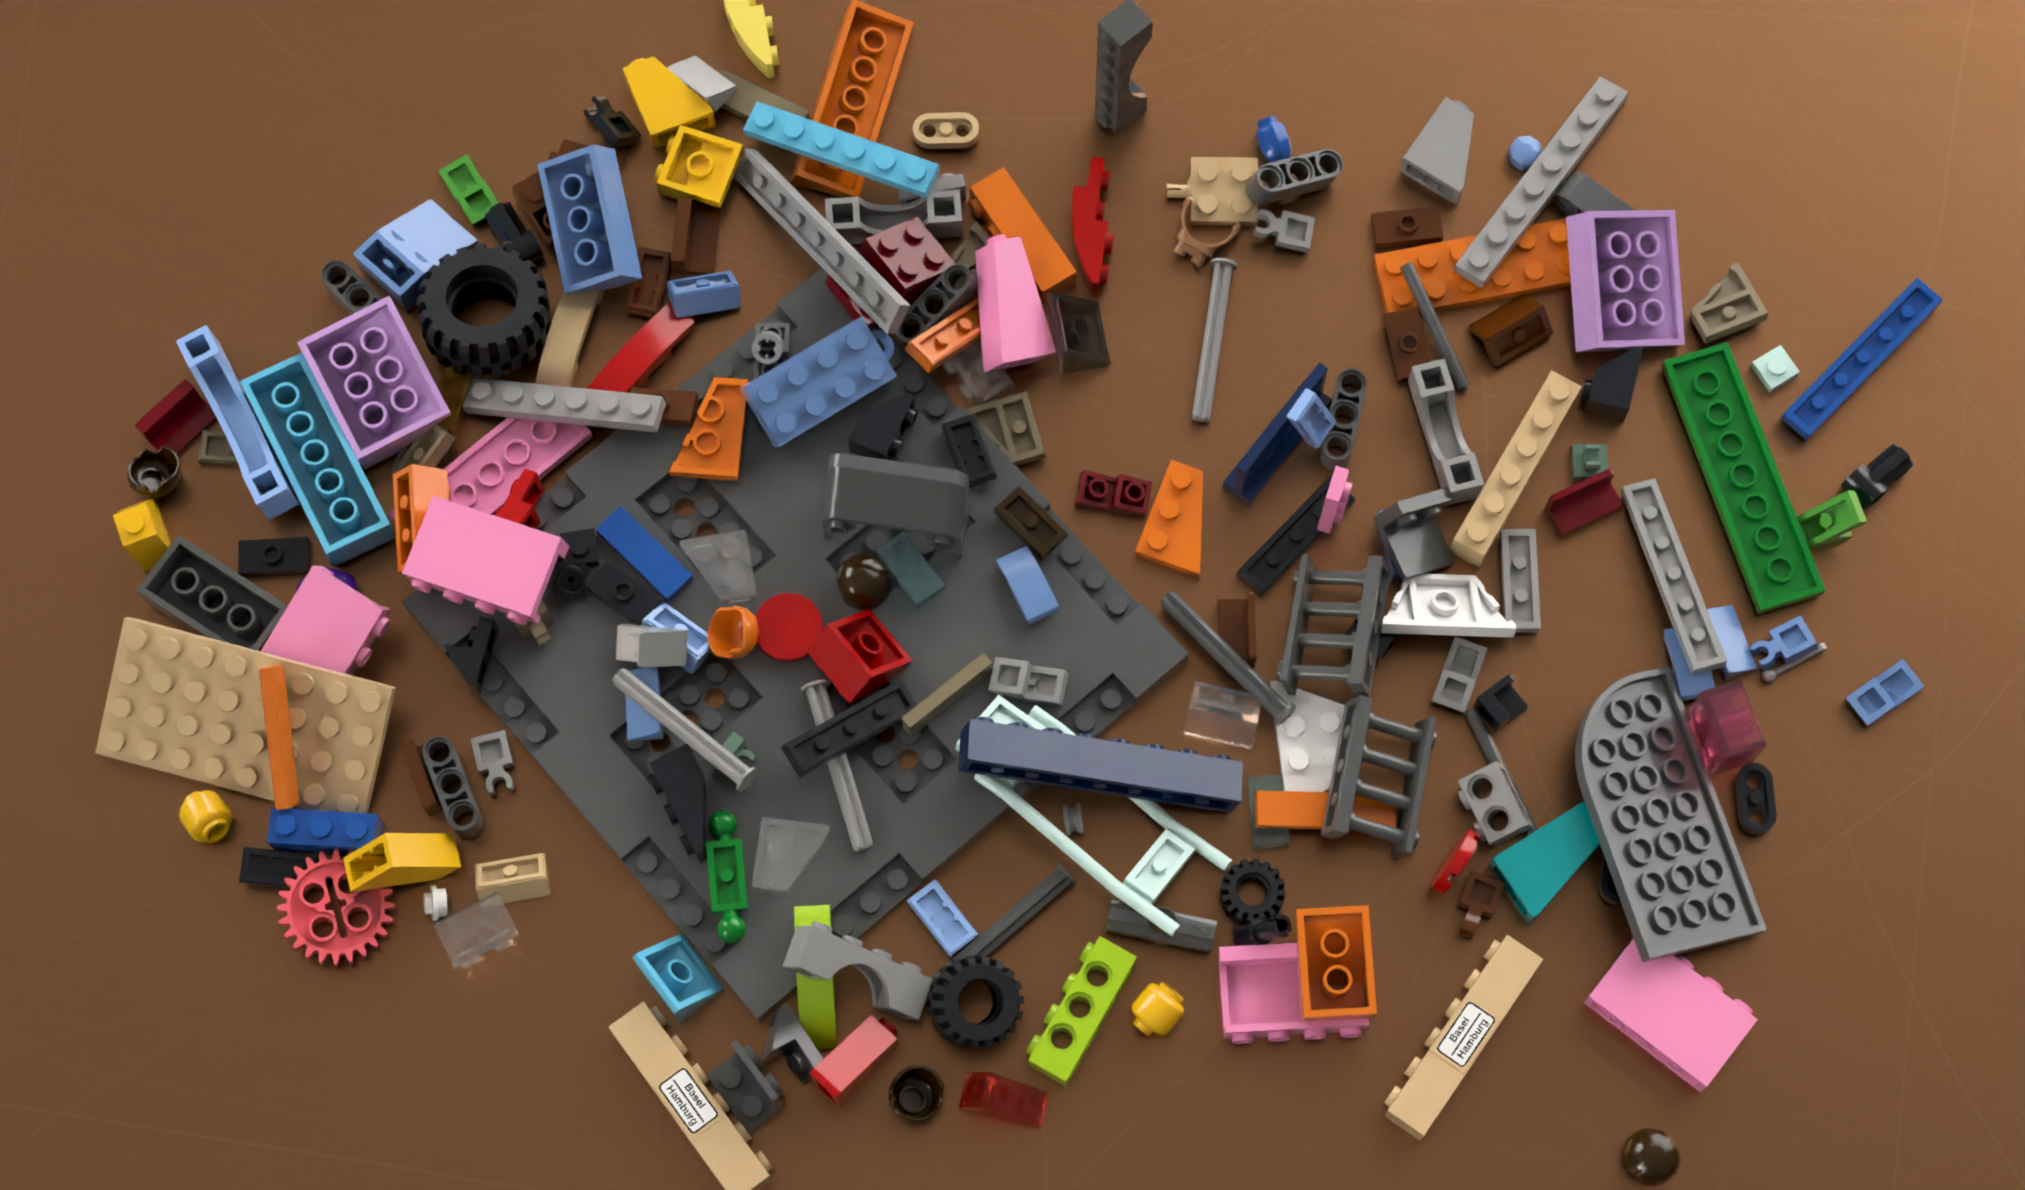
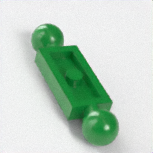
M719 810L711 815L708 822L709 830L717 837V841L706 842L711 911L713 915L723 914V918L717 926L719 937L726 943H737L746 933L745 922L738 916L737 912L749 911L743 841L741 838L731 839V835H733L737 828L735 816L729 811Z

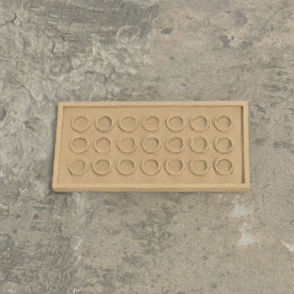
M126 617L123 620L95 753L274 801L259 670L271 664L284 663L300 804L294 807L305 810L368 813L396 687L148 621Z

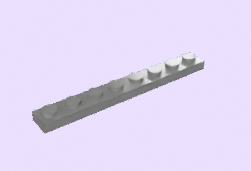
M1601 76L1598 78L1455 264V273L1483 289L1625 103L1629 92Z
M745 148L733 177L886 334L897 333L910 304L756 149Z

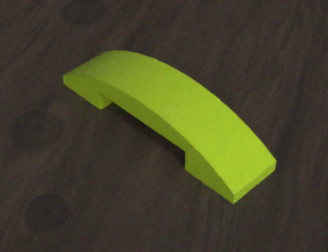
M830 904L794 906L795 930L797 926H811L812 922H819L832 928ZM796 973L800 1024L817 1050L835 1049L838 1046L834 977L832 976L830 980H812Z

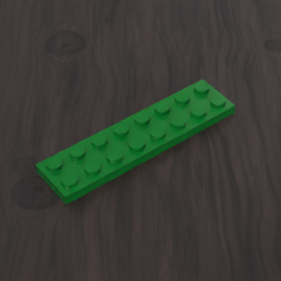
M1728 342L1663 361L1661 367L1757 613H1764L1823 595L1826 589Z

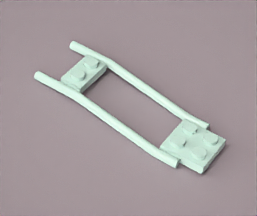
M1000 695L979 716L991 718L995 723L1009 724L1019 722L1028 725V728L1039 730L1057 728L1062 733L1076 735L1037 705L1027 715ZM960 739L957 741L955 749L958 752L960 749ZM975 774L974 776L975 781L1006 802L1114 896L1170 936L1177 932L1180 924L1154 907L1153 903L1184 867L1193 853L1196 851L1223 871H1226L1232 862V859L1175 820L1154 801L1129 798L1161 825L1165 831L1127 875L1124 882L1121 883L1012 790L1019 780Z

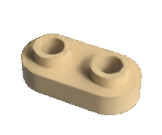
M965 112L922 114L914 121L912 128L915 142L925 149L968 148L974 145L979 138V123L977 119ZM966 130L968 134L966 136H959L957 132ZM926 131H933L935 135L926 137L924 133Z

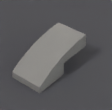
M1455 636L1432 702L1465 713L1488 648Z
M995 657L988 690L991 693L1018 700L1062 707L1069 674L1064 669L1033 666L1029 661Z

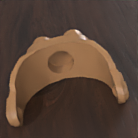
M1188 195L1183 202V209L1180 215L1181 229L1176 237L1179 241L1173 251L1184 258L1186 254L1191 255L1190 261L1202 267L1207 257L1211 258L1219 247L1226 245L1232 240L1234 235L1238 234L1241 225L1237 222L1232 227L1233 231L1222 242L1205 244L1197 241L1189 234L1184 222L1187 207L1192 204L1193 196Z

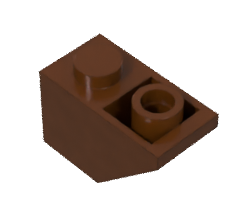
M538 171L512 186L514 198L530 224L545 243L549 245L554 241Z

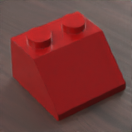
M870 608L827 624L806 650L815 661L817 667L826 674L839 694L848 703L871 695L913 661Z

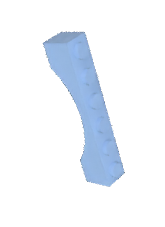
M205 325L176 340L189 369L198 382L228 439L239 464L243 479L256 505L268 520L299 505L300 503L218 339L208 326Z

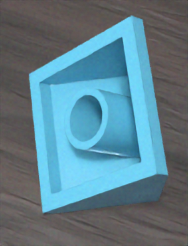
M683 933L642 950L632 957L637 967L679 1023L724 989Z

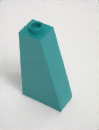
M1585 801L1496 855L1488 865L1499 881L1505 882L1504 890L1528 925L1536 920L1600 846Z

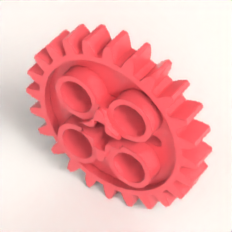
M338 849L334 850L332 859L327 860L323 851L319 852V862L316 864L309 857L305 858L307 869L303 870L295 866L294 872L297 879H284L290 891H279V897L287 901V903L278 905L277 911L287 914V916L278 922L280 927H291L284 934L285 939L297 938L293 949L298 951L305 946L307 948L305 959L307 960L315 953L319 954L320 965L324 964L327 957H332L336 967L339 965L340 957L342 956L346 957L349 964H353V954L356 952L364 959L367 958L365 947L369 945L377 950L379 945L375 937L387 938L388 932L382 927V924H393V918L385 914V912L395 910L394 903L385 901L393 896V890L377 888L356 891L352 894L343 893L339 889V885L348 878L344 859H340ZM327 878L332 879L338 903L340 906H343L341 907V913L347 932L345 938L340 936L333 910H329L331 908V900L325 882ZM311 888H318L324 892V897L320 902L311 904L304 899L305 893ZM355 912H362L369 919L365 926L355 928L349 924V917ZM320 922H328L334 929L329 936L320 938L313 933L314 927Z

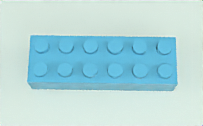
M303 353L241 380L242 388L331 566H337L394 539L395 535Z

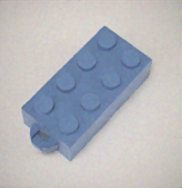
M859 317L739 389L774 448L780 447L897 377L888 361L894 353V343L892 338L884 331H870L863 317ZM876 339L880 341L884 351H882Z

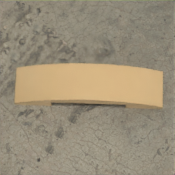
M605 290L570 295L564 294L563 291L545 341L535 384L572 386L578 369L577 359L595 307L600 305Z

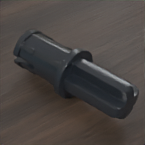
M1282 914L1271 918L1255 917L1250 923L1238 925L1232 929V934L1234 935L1233 942L1237 945L1250 943L1265 945L1271 939L1288 937V933L1292 930V925L1289 918Z

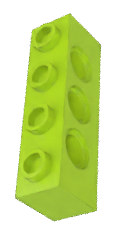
M1099 936L1095 944L1088 942L1079 958V961L1084 964L1077 975L1071 972L1061 990L1066 994L1059 1006L1053 1004L1044 1019V1023L1048 1025L1042 1037L1036 1034L1026 1050V1054L1030 1056L1028 1059L1029 1067L1064 1087L1069 1083L1137 962V956ZM1093 971H1101L1107 976L1108 980L1103 986L1095 987L1088 982V975ZM1075 1002H1084L1088 1005L1090 1012L1085 1017L1077 1018L1070 1013V1006ZM1061 1032L1066 1033L1071 1037L1072 1043L1068 1048L1058 1049L1052 1044L1053 1036Z

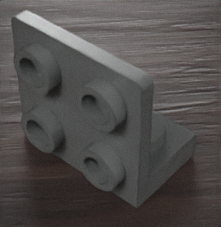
M1447 487L1397 501L1373 518L1402 580L1448 567L1454 563V558L1435 519L1436 516L1443 512L1441 507L1453 500Z
M735 1040L731 1043L735 1054L706 1074V1076L750 1135L784 1109L780 1099L785 1095L770 1073L763 1076L759 1071L763 1068V1065L751 1046L747 1044L742 1047Z

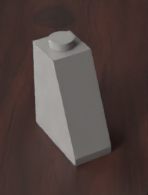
M1445 97L1403 157L1400 172L1455 205L1459 203L1464 188L1474 113L1470 111L1468 106L1461 101H1453Z

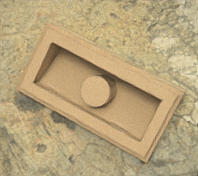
M545 853L475 864L476 892L482 907L545 897L551 893Z

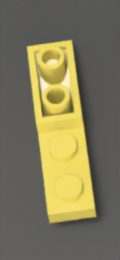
M723 0L730 27L746 56L768 79L775 78L773 66L780 64L777 46H770L768 36L775 35L772 16L765 17L763 4L756 5V0Z

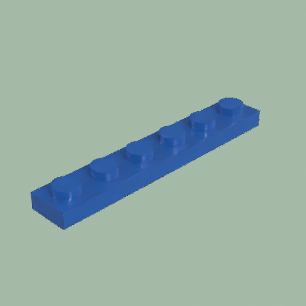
M1917 277L1783 413L1781 419L1807 441L1941 304L1943 299Z

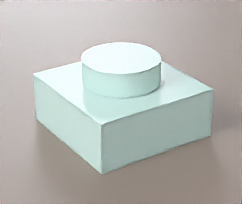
M1781 345L1754 360L1750 365L1769 393L1795 379L1800 373Z

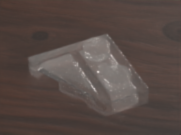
M746 529L680 540L682 551L685 555L687 554L723 605L758 599Z
M762 817L751 885L752 889L788 894L830 835V825Z

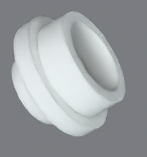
M430 885V893L423 894L424 914H431L432 921H438L439 917H447L446 889H437L436 885Z

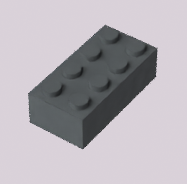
M180 535L175 538L136 589L146 603L193 634L258 651L262 650L288 607Z

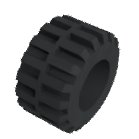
M965 956V958L952 960L949 966L944 965L939 970L941 974L938 977H933L931 985L934 987L932 992H928L927 1000H931V1007H927L928 1014L932 1015L935 1020L932 1024L936 1029L942 1031L941 1035L944 1038L952 1040L958 1045L987 1048L993 1046L995 1042L1001 1043L1007 1039L1005 1035L1008 1032L1013 1033L1018 1026L1014 1023L1016 1019H1021L1023 1012L1019 1011V1006L1024 1004V996L1019 995L1018 990L1022 989L1020 981L1014 980L1013 976L1015 973L1010 968H1005L1003 966L1004 963L992 960L989 957ZM972 980L983 981L989 987L993 998L990 1013L979 1023L967 1022L960 1014L958 1008L959 994L962 988Z

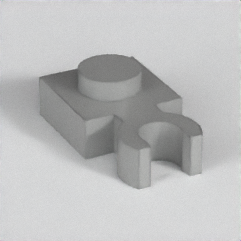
M1268 210L1258 211L1256 219L1264 220L1267 223V228L1256 226L1253 231L1254 236L1258 238H1267L1270 235L1276 236L1275 246L1304 253L1309 251L1315 217L1283 210L1279 218H1276Z
M501 730L470 738L479 774L489 773L486 779V789L491 796L496 795L494 785L499 780L506 781L509 792L514 791L513 779L505 772V768L514 766L506 731Z

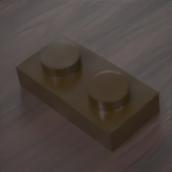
M1020 486L994 508V513L1042 560L1068 537V533Z

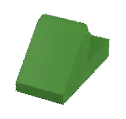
M1847 490L1797 516L1810 550L1852 537L1851 530L1867 523L1857 494L1853 490Z

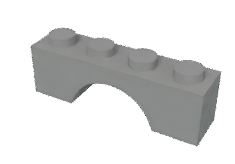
M960 190L932 191L927 199L920 197L912 202L899 205L872 204L860 197L825 199L826 220L849 244H863L865 238L917 216L935 239L963 237Z
M1445 358L1412 366L1408 384L1440 487L1441 489L1447 487L1453 499L1446 506L1476 499L1483 489L1484 482L1475 453L1468 448L1460 428L1455 405V389Z
M812 922L811 926L796 927L782 967L812 980H830L838 970L851 965L862 972L868 980L872 992L873 1007L900 1019L919 1020L933 980L921 974V967L908 962H902L900 965L891 961L893 955L874 948L872 951L862 948L863 942L847 935H842V938L831 934L833 928L819 922Z

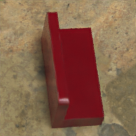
M184 379L135 424V427L157 451L162 446H168L179 455L202 434V429L207 430L218 419L211 406Z
M1611 468L1549 497L1545 511L1560 538L1622 510L1623 504L1611 484L1614 476Z

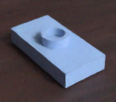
M1307 388L1286 416L1307 444L1316 449L1319 448L1336 423V420L1317 394Z
M933 880L907 900V904L950 959L979 936L936 880Z

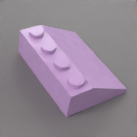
M1675 210L1586 211L1566 217L1576 352L1631 350L1636 346L1645 349L1685 345Z
M390 295L297 342L349 445L364 469L395 455L402 448L451 415Z

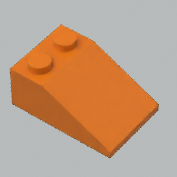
M1369 905L1296 909L1301 1021L1355 1018L1374 1019L1377 1015Z

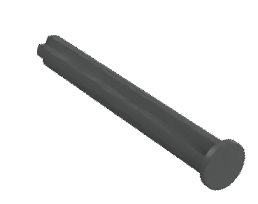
M1170 591L1162 598V607L1275 718L1273 723L1276 726H1279L1291 716L1296 709V705L1294 703L1288 704L1175 591Z
M1057 863L1055 865L1057 869L952 960L965 958V956H989L1068 886L1074 887L1076 882L1060 863ZM950 960L945 966H949L952 960ZM938 971L931 978L938 977L941 973Z

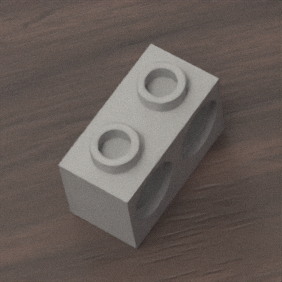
M1495 761L1458 780L1462 790L1458 791L1459 797L1467 810H1473L1477 818L1474 827L1483 842L1488 841L1489 844L1498 846L1534 827L1503 764ZM1489 780L1493 788L1492 793L1488 798L1481 799L1478 795V787L1483 781ZM1505 812L1508 816V824L1505 829L1497 831L1493 824L1494 818L1498 813Z

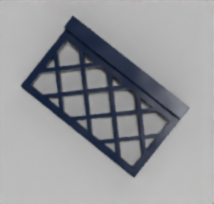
M1320 362L1223 482L1225 489L1249 506L1252 505L1303 440V437L1286 416L1304 390L1307 388L1316 393L1326 408L1331 405L1332 399L1323 393L1328 368Z

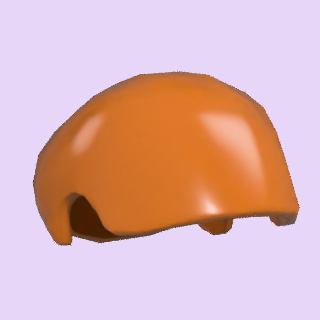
M744 607L718 608L710 620L707 633L709 647L713 654L730 659H738L748 655L754 649L758 640L759 627L756 616Z

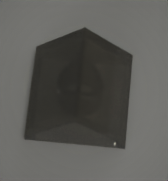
M1055 292L1047 294V315L1051 336L1057 352L1055 356L1059 374L1110 365L1111 362L1099 302Z

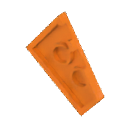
M714 377L697 412L698 416L682 443L683 447L676 461L673 462L669 470L670 476L739 481L747 412V401L739 388L749 383L748 379Z
M1174 460L1170 461L1135 550L1136 556L1200 578L1202 470Z

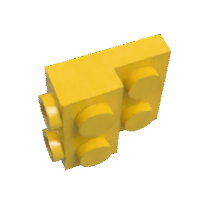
M680 125L676 135H671L666 147V154L668 156L665 163L659 164L655 173L654 182L657 183L659 194L677 200L678 198L693 199L721 208L744 151L743 144Z

